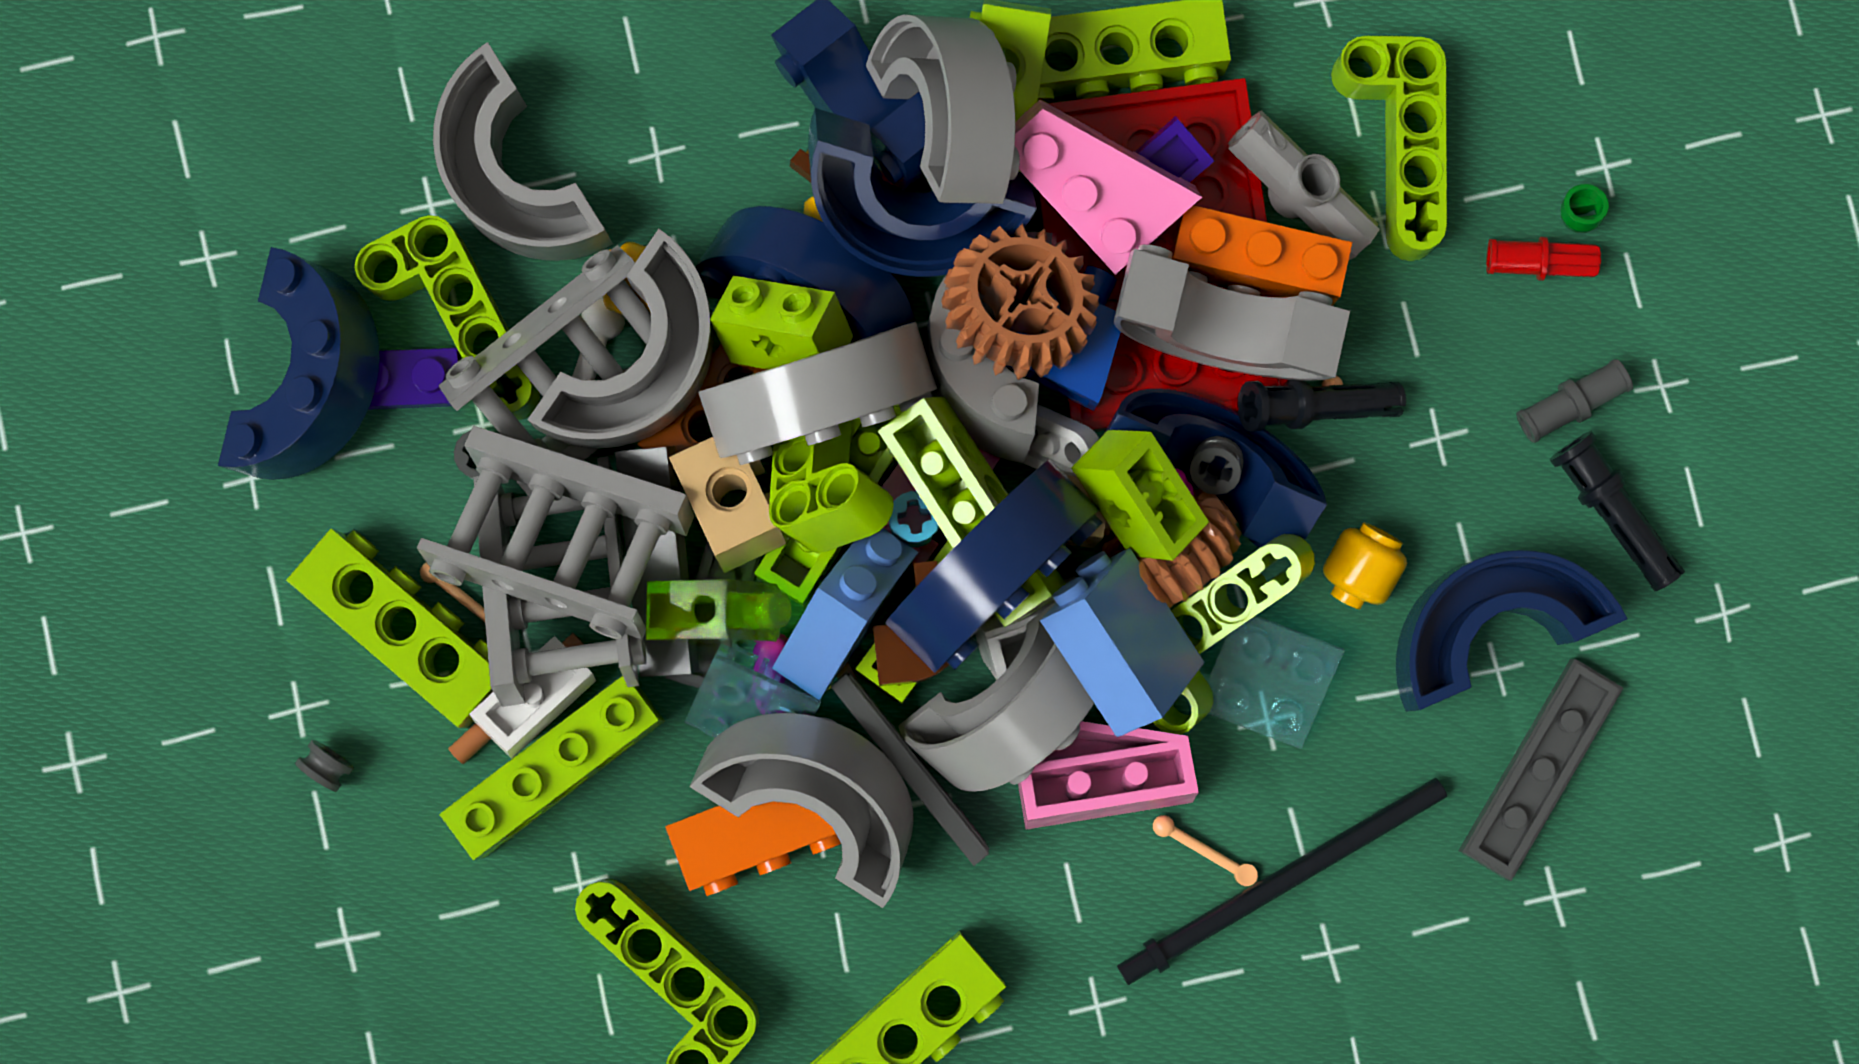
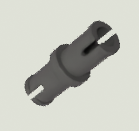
M1614 359L1606 366L1576 382L1568 379L1559 384L1558 392L1525 410L1518 411L1516 416L1527 438L1532 443H1536L1540 438L1573 420H1576L1578 423L1591 417L1593 409L1625 392L1633 390V383L1623 364L1619 360Z

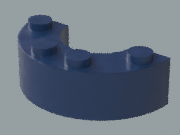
M815 0L771 34L781 54L775 60V64L790 85L794 88L800 85L815 108L870 126L874 156L872 166L884 181L901 190H905L924 175L920 164L925 145V115L920 92H917L910 99H888L882 97L866 67L870 54L869 49L864 43L856 25L829 0Z
M817 108L814 109L808 134L811 185L816 208L823 223L838 243L858 259L873 267L895 274L915 277L947 275L948 270L955 266L954 260L959 251L963 250V248L969 249L972 240L978 237L979 234L989 239L992 231L1001 226L1010 237H1014L1016 229L1021 224L1025 228L1037 209L1031 182L1021 172H1018L1014 180H1009L1003 204L943 203L938 201L933 191L922 193L901 190L884 181L873 168L874 156L870 126L868 124Z
M756 206L735 212L726 220L695 266L706 294L721 299L733 276L835 292L853 334L850 343L915 322L911 304L904 290L890 272L873 267L858 259L838 243L822 221L796 211L771 206Z
M271 247L258 302L273 307L286 322L292 341L290 365L282 384L267 401L250 410L231 411L218 466L260 479L276 480L296 477L321 466L337 454L352 438L371 404L377 384L380 355L378 335L372 314L366 302L353 285L329 269L283 249Z
M1144 389L1133 392L1121 402L1105 433L1108 430L1152 432L1174 468L1183 471L1187 481L1196 488L1198 487L1191 479L1190 465L1194 450L1198 444L1207 438L1215 436L1225 437L1235 442L1242 450L1244 457L1240 481L1234 489L1216 496L1228 506L1239 523L1242 535L1249 538L1259 548L1283 534H1294L1305 540L1327 505L1324 492L1318 480L1307 465L1288 446L1266 429L1248 432L1242 426L1236 411L1203 397L1170 389ZM1215 456L1214 460L1209 463L1208 472L1219 475L1222 468H1225L1226 459L1221 456Z
M1051 460L1046 461L1004 498L946 555L896 608L885 624L934 673L946 662L955 670L980 645L972 636L995 612L1005 620L1030 595L1022 585L1037 570L1047 578L1072 553L1065 546L1069 540L1079 547L1103 523L1095 515L1100 509Z
M1524 550L1505 551L1462 564L1448 571L1432 583L1415 602L1404 622L1396 653L1397 685L1406 712L1422 710L1472 688L1467 669L1470 643L1482 624L1498 613L1510 612L1527 615L1544 626L1557 645L1577 642L1621 623L1628 618L1613 594L1602 582L1579 565L1552 554Z

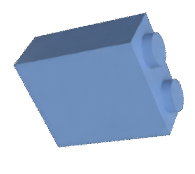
M884 528L872 536L853 542L817 588L772 669L820 700L871 631L917 556L918 551Z
M1130 548L1110 558L1103 551L1084 561L1075 570L1079 577L1066 583L1052 595L1056 603L1040 620L1116 737L1163 718L1205 663L1168 605L1159 600L1157 601L1148 590L1147 584L1140 577V562Z

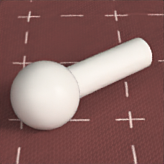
M603 297L581 314L583 320L605 347L608 340L617 337L625 325L624 315L606 309ZM580 353L572 377L579 380H595L596 371Z

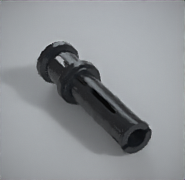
M1294 379L1288 380L1284 385L1264 386L1259 381H1248L1242 385L1238 395V415L1242 426L1248 432L1262 431L1266 425L1285 424L1291 430L1304 429L1312 421L1324 419L1400 417L1404 410L1401 407L1393 408L1392 406H1406V394L1399 382L1314 387L1303 380Z
M1589 431L1560 449L1550 458V461L1554 467L1561 466L1580 491L1578 500L1581 504L1586 505L1588 508H1595L1624 550L1644 574L1643 576L1649 582L1651 588L1654 591H1659L1681 577L1685 570L1674 556L1671 555L1645 516L1630 499L1628 493L1623 488L1626 484L1624 474L1620 469L1613 470L1594 444L1597 437L1592 431Z

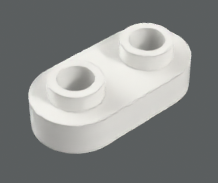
M1037 404L1035 425L1037 435L1035 434L1024 464L1037 469L1046 461L1051 460L1065 475L1076 476L1071 467L1099 440V437L1088 426Z

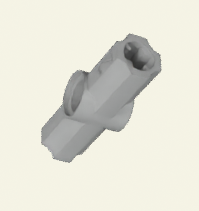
M1262 110L1253 115L1229 141L1228 144L1230 146L1228 149L1268 187L1270 203L1277 213L1286 218L1302 219L1316 234L1352 242L1349 260L1355 258L1369 245L1379 232V224L1340 187V176L1333 162L1323 155H1307Z

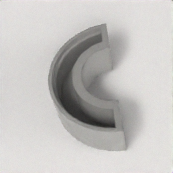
M925 15L897 16L880 32L871 49L866 67L883 98L910 99L917 92H920L925 115V145L920 168L939 202L1003 204L1009 180L1016 178L1020 165L1019 153L1015 147L1013 92L1016 86V70L1011 62H1006L994 32L979 20Z
M485 43L465 59L454 72L441 95L436 110L433 130L434 155L442 182L449 195L469 221L483 235L500 247L518 255L540 260H570L591 255L613 245L606 230L576 183L557 190H532L514 182L506 174L501 161L502 140L511 121L527 105L489 43Z
M657 230L626 275L632 289L647 303L651 312V335L642 356L626 372L606 380H579L560 372L527 419L536 430L563 443L579 447L612 448L624 446L646 439L666 428L687 409L696 397L706 378L712 359L714 346V328L710 322L712 312L704 285L692 261L683 249L662 230Z
M1038 232L1026 233L1028 237L1035 238ZM1046 232V234H1047V240H1046V242L1049 243V244H1051V242H1052V233H1047V232ZM944 277L932 304L923 341L937 389L931 391L932 397L946 398L979 449L996 457L1024 464L1035 436L1039 383L1025 378L1018 380L1016 375L1007 367H1005L1002 373L995 376L993 370L995 362L985 357L984 361L974 365L972 358L976 351L974 346L971 345L957 349L956 339L961 330L946 329L945 320L950 311L942 308V297L945 290H947ZM1027 292L1021 301L1015 299L1009 312L1012 313L1019 303L1026 305L1031 292ZM979 293V297L984 309L989 314V316L993 320H995L993 310L985 302L982 301L984 295Z
M1139 245L1138 249L1134 248L1130 252L1114 318L1116 328L1129 338L1181 359L1238 373L1277 379L1309 381L1326 380L1336 377L1350 311L1332 306L1333 299L1329 296L1303 291L1299 292L1298 296L1275 298L1262 297L1258 290L1241 285H1228L1227 289H1223L1207 283V276L1188 270L1189 264L1172 260L1173 253L1165 248L1154 245Z
M913 322L813 356L698 391L719 457L724 458L737 455L739 464L743 465L773 455L771 445L804 435L808 446L842 435L838 424L860 418L862 427L896 417L894 405L899 404L901 412L906 411L922 398L932 397L931 391L937 389L917 323Z
M1056 601L1027 623L1026 638L1017 657L1006 672L988 689L972 699L959 703L951 702L940 692L898 725L902 739L956 788L976 792L996 788L1008 782L1013 785L1019 784L1031 774L1037 764L1054 750L1065 749L1077 738L1080 732L1079 724L1092 708L1094 702L1040 622Z
M773 713L748 718L724 730L707 746L689 786L690 788L737 817L753 806L772 801L797 804L817 813L833 827L842 844V859L835 879L881 908L886 905L896 888L912 837L914 819L908 789L895 766L882 751L863 736L829 718L796 713Z

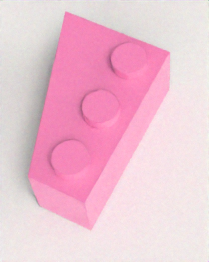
M1040 99L1015 122V147L1020 158L1019 170L1115 275L1127 265L1129 254L1134 248L1138 249L1139 245H1149L1202 198L1195 185L1181 177H1176L1151 163L1145 157L1124 148L1106 138L1100 132Z
M1084 721L1080 722V732L1072 744L1063 750H1054L1034 767L1031 774L1024 781L1018 784L1026 830L1193 803L1199 793L1188 736L1138 728L1120 737H1116L1109 725Z

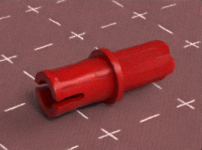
M1541 236L1538 242L1497 241L1496 239H1489L1487 246V274L1536 275L1538 281H1544L1546 276L1593 278L1598 275L1601 266L1600 247L1596 244L1548 242L1547 237Z

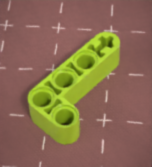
M1356 37L1347 43L1334 63L1331 73L1332 82L1336 90L1346 98L1385 100L1387 246L1401 260H1420L1441 242L1447 227L1445 53L1438 43L1425 37ZM1354 58L1363 59L1372 68L1373 76L1367 78L1358 77L1349 68L1348 60ZM1413 59L1422 63L1426 68L1427 78L1418 79L1409 75L1404 68V60ZM1412 112L1423 117L1427 124V132L1416 133L1410 130L1405 124L1404 114ZM1414 166L1421 169L1427 177V187L1418 188L1409 184L1404 175V167ZM1425 204V205L1416 213V206H1420V205ZM1415 216L1417 231L1426 232L1421 241H1416L1415 232L1406 230V227L1413 221Z
M427 215L420 217L370 242L360 250L356 257L354 268L357 278L375 296L383 300H399L426 287L462 359L468 356H477L474 354L473 344L476 337L482 332L495 331L500 338L509 330L464 241L452 226L439 216ZM434 235H446L448 244L445 251L433 258L425 257L423 250L426 241ZM385 260H396L398 267L394 278L385 283H375L374 273L377 266ZM459 283H471L473 286L471 299L465 305L459 307L450 306L448 297L451 289ZM516 364L505 373L519 387L516 390L518 397L516 402L510 404L503 398L506 390L500 378L489 386L518 420L529 417L538 405L540 392Z
M851 420L838 424L842 435L808 446L803 435L773 444L769 501L770 521L775 527L815 553L826 552L876 534L888 523L893 512L894 503L890 493L855 466L849 464Z
M1294 534L1278 536L1203 588L1204 590L1198 591L1188 598L1186 602H1182L1172 609L1171 612L1198 653L1200 654L1301 584L1312 573L1315 565L1312 548L1303 538ZM1286 556L1292 565L1267 582L1261 572L1278 559ZM1228 584H1236L1246 592L1248 597L1247 608H1239L1229 601L1226 589ZM1184 615L1195 617L1200 622L1203 629L1202 639L1191 637L1185 631L1182 620ZM1199 670L1181 693L1191 704V715L1180 713L1172 705L1163 718L1153 722L1161 731L1179 735L1189 732L1211 711L1213 692Z
M605 879L592 883L581 891L575 906L577 919L581 925L693 1025L673 1048L666 1064H679L681 1053L691 1049L702 1052L708 1059L709 1064H730L750 1041L758 1027L760 1015L754 1001L624 884L617 880ZM609 893L612 894L616 900L611 908L620 918L624 920L630 917L633 911L639 919L625 928L620 938L616 937L613 931L622 926V924L611 915L601 919L594 915L593 912L598 906L593 899L594 895L601 898ZM643 928L651 929L660 937L662 947L657 958L651 960L643 959L634 951L633 937L638 930ZM692 967L702 974L705 982L702 994L696 997H686L677 990L675 975L680 968ZM731 1005L742 1009L747 1016V1029L737 1035H729L723 1032L717 1022V1014L722 1007Z

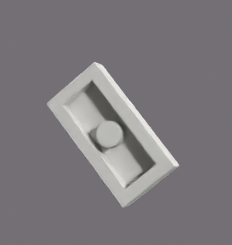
M554 636L537 652L565 648V646ZM588 668L532 676V682L523 683L525 704L502 707L496 695L492 692L469 715L512 759L596 682V679Z

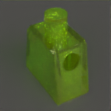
M731 579L647 582L646 640L706 644L776 642L780 636V627L786 626L791 618V603L789 598L780 592L778 585L773 583ZM715 603V616L710 622H699L694 613L695 604Z

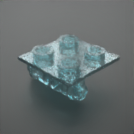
M1254 616L1225 636L1226 639L1207 681L1213 692V705L1208 714L1302 749L1345 650L1259 616Z
M733 643L731 648L720 644L685 719V723L715 738L732 725L760 715L796 713L814 716L821 704V699H816L787 678L784 684L780 683L782 675L776 672L773 679L763 675L770 659L764 657L758 672H756L753 668L759 657L758 655L738 647L739 645Z

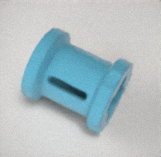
M917 491L903 493L893 501V512L889 519L891 533L910 547L918 548L927 545L938 532L939 526ZM918 506L920 515H930L931 520L923 522L921 533L912 534L909 525H899L898 519L907 516V507Z

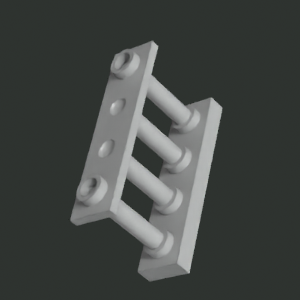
M618 245L610 251L607 249L599 251L584 263L580 275L475 357L468 356L455 363L447 372L446 380L439 385L453 408L458 411L472 400L500 434L582 461L597 451L599 448L579 447L563 443L547 435L542 439H533L489 385L517 364L540 394L544 396L556 379V376L535 349L561 329L602 380L626 372L628 369L621 368L580 314L607 294L647 345L651 335V313L624 280L635 264L633 259ZM517 481L519 486L530 497L532 490L528 487V484Z
M473 425L464 446L480 475L448 545L445 546L421 538L417 549L430 566L429 572L436 578L449 584L460 586L464 580L589 621V626L593 630L613 639H622L624 634L643 639L647 629L638 611L629 606L659 536L666 535L668 530L684 536L687 535L695 516L687 495ZM509 479L528 484L532 493L500 564L469 554L501 483L506 484L509 482ZM562 496L580 501L585 510L554 580L550 581L523 572L522 570L553 501H559ZM617 513L635 519L634 522L638 525V528L606 600L576 590V587L606 518H613L614 514Z
M608 456L597 458L598 466L613 470ZM479 476L473 477L474 486ZM500 485L478 533L481 558L500 564L511 540L510 527L517 526L529 496L515 497L513 492L505 493L502 485ZM562 496L561 500L553 501L547 515L585 510V508L581 505L580 501ZM617 513L614 514L613 518H606L604 523L605 535L598 536L588 559L590 561L608 558L610 587L582 591L606 600L625 558L621 515ZM571 541L533 546L522 571L560 565ZM482 586L490 686L502 707L525 704L523 683L532 682V676L619 663V668L627 687L639 686L637 666L647 664L644 637L639 639L624 634L622 639L529 653L527 648H520L519 630L527 629L530 622L569 617L571 615Z

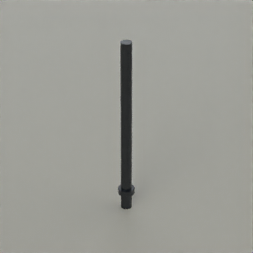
M1437 778L1430 780L1156 942L1153 938L1143 943L1144 950L1117 965L1121 976L1126 984L1130 985L1155 969L1162 973L1170 968L1168 962L1447 798L1444 787Z

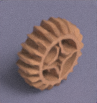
M1023 224L1016 229L1014 237H1010L1001 226L992 231L989 239L979 234L978 237L972 240L969 249L963 248V250L959 251L954 260L955 266L948 270L944 283L947 290H945L942 297V308L950 311L945 320L946 329L961 330L956 339L957 349L971 345L974 346L976 349L972 357L974 365L984 361L985 357L995 362L993 365L995 376L1002 373L1006 365L1013 367L1018 380L1027 375L1030 366L1040 378L1047 375L1053 365L1062 369V367L1069 364L1072 354L1077 355V353L1082 352L1088 342L1086 339L1087 335H1090L1096 326L1097 317L1093 314L1099 305V296L1090 292L1095 284L1094 275L1079 273L1084 265L1083 255L1068 258L1064 254L1067 249L1066 240L1057 243L1056 246L1047 243L1046 229L1038 232L1035 238L1028 237ZM1046 285L1054 293L1058 302L1049 295ZM1030 291L1031 294L1026 305L1019 303L1015 310L1010 313L1009 310L1015 299L1021 301L1026 293ZM979 293L984 295L982 301L985 302L993 310L995 320H993L984 309L979 297Z
M1195 489L1193 497L1209 523L1173 561L1136 557L1140 562V577L1147 584L1148 590L1157 601L1166 603L1169 608L1180 601L1186 602L1188 597L1194 592L1204 590L1203 586L1207 582L1219 577L1220 569L1231 563L1233 560L1232 554L1237 552L1241 545L1239 538L1242 533L1236 525L1237 520L1228 506H1226L1223 500H1219L1215 494L1206 493L1201 489ZM1116 535L1113 539L1105 542L1101 548L1102 552L1105 551L1109 558L1125 550Z

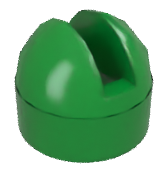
M1580 184L1567 192L1561 204V218L1564 225L1573 232L1588 233L1596 229L1603 222L1609 209V202L1605 193L1598 187L1590 184ZM1593 210H1595V214H1596V215H1589V216H1583V217H1578V216H1576V215H1580V214H1585V213L1591 212V211H1593Z

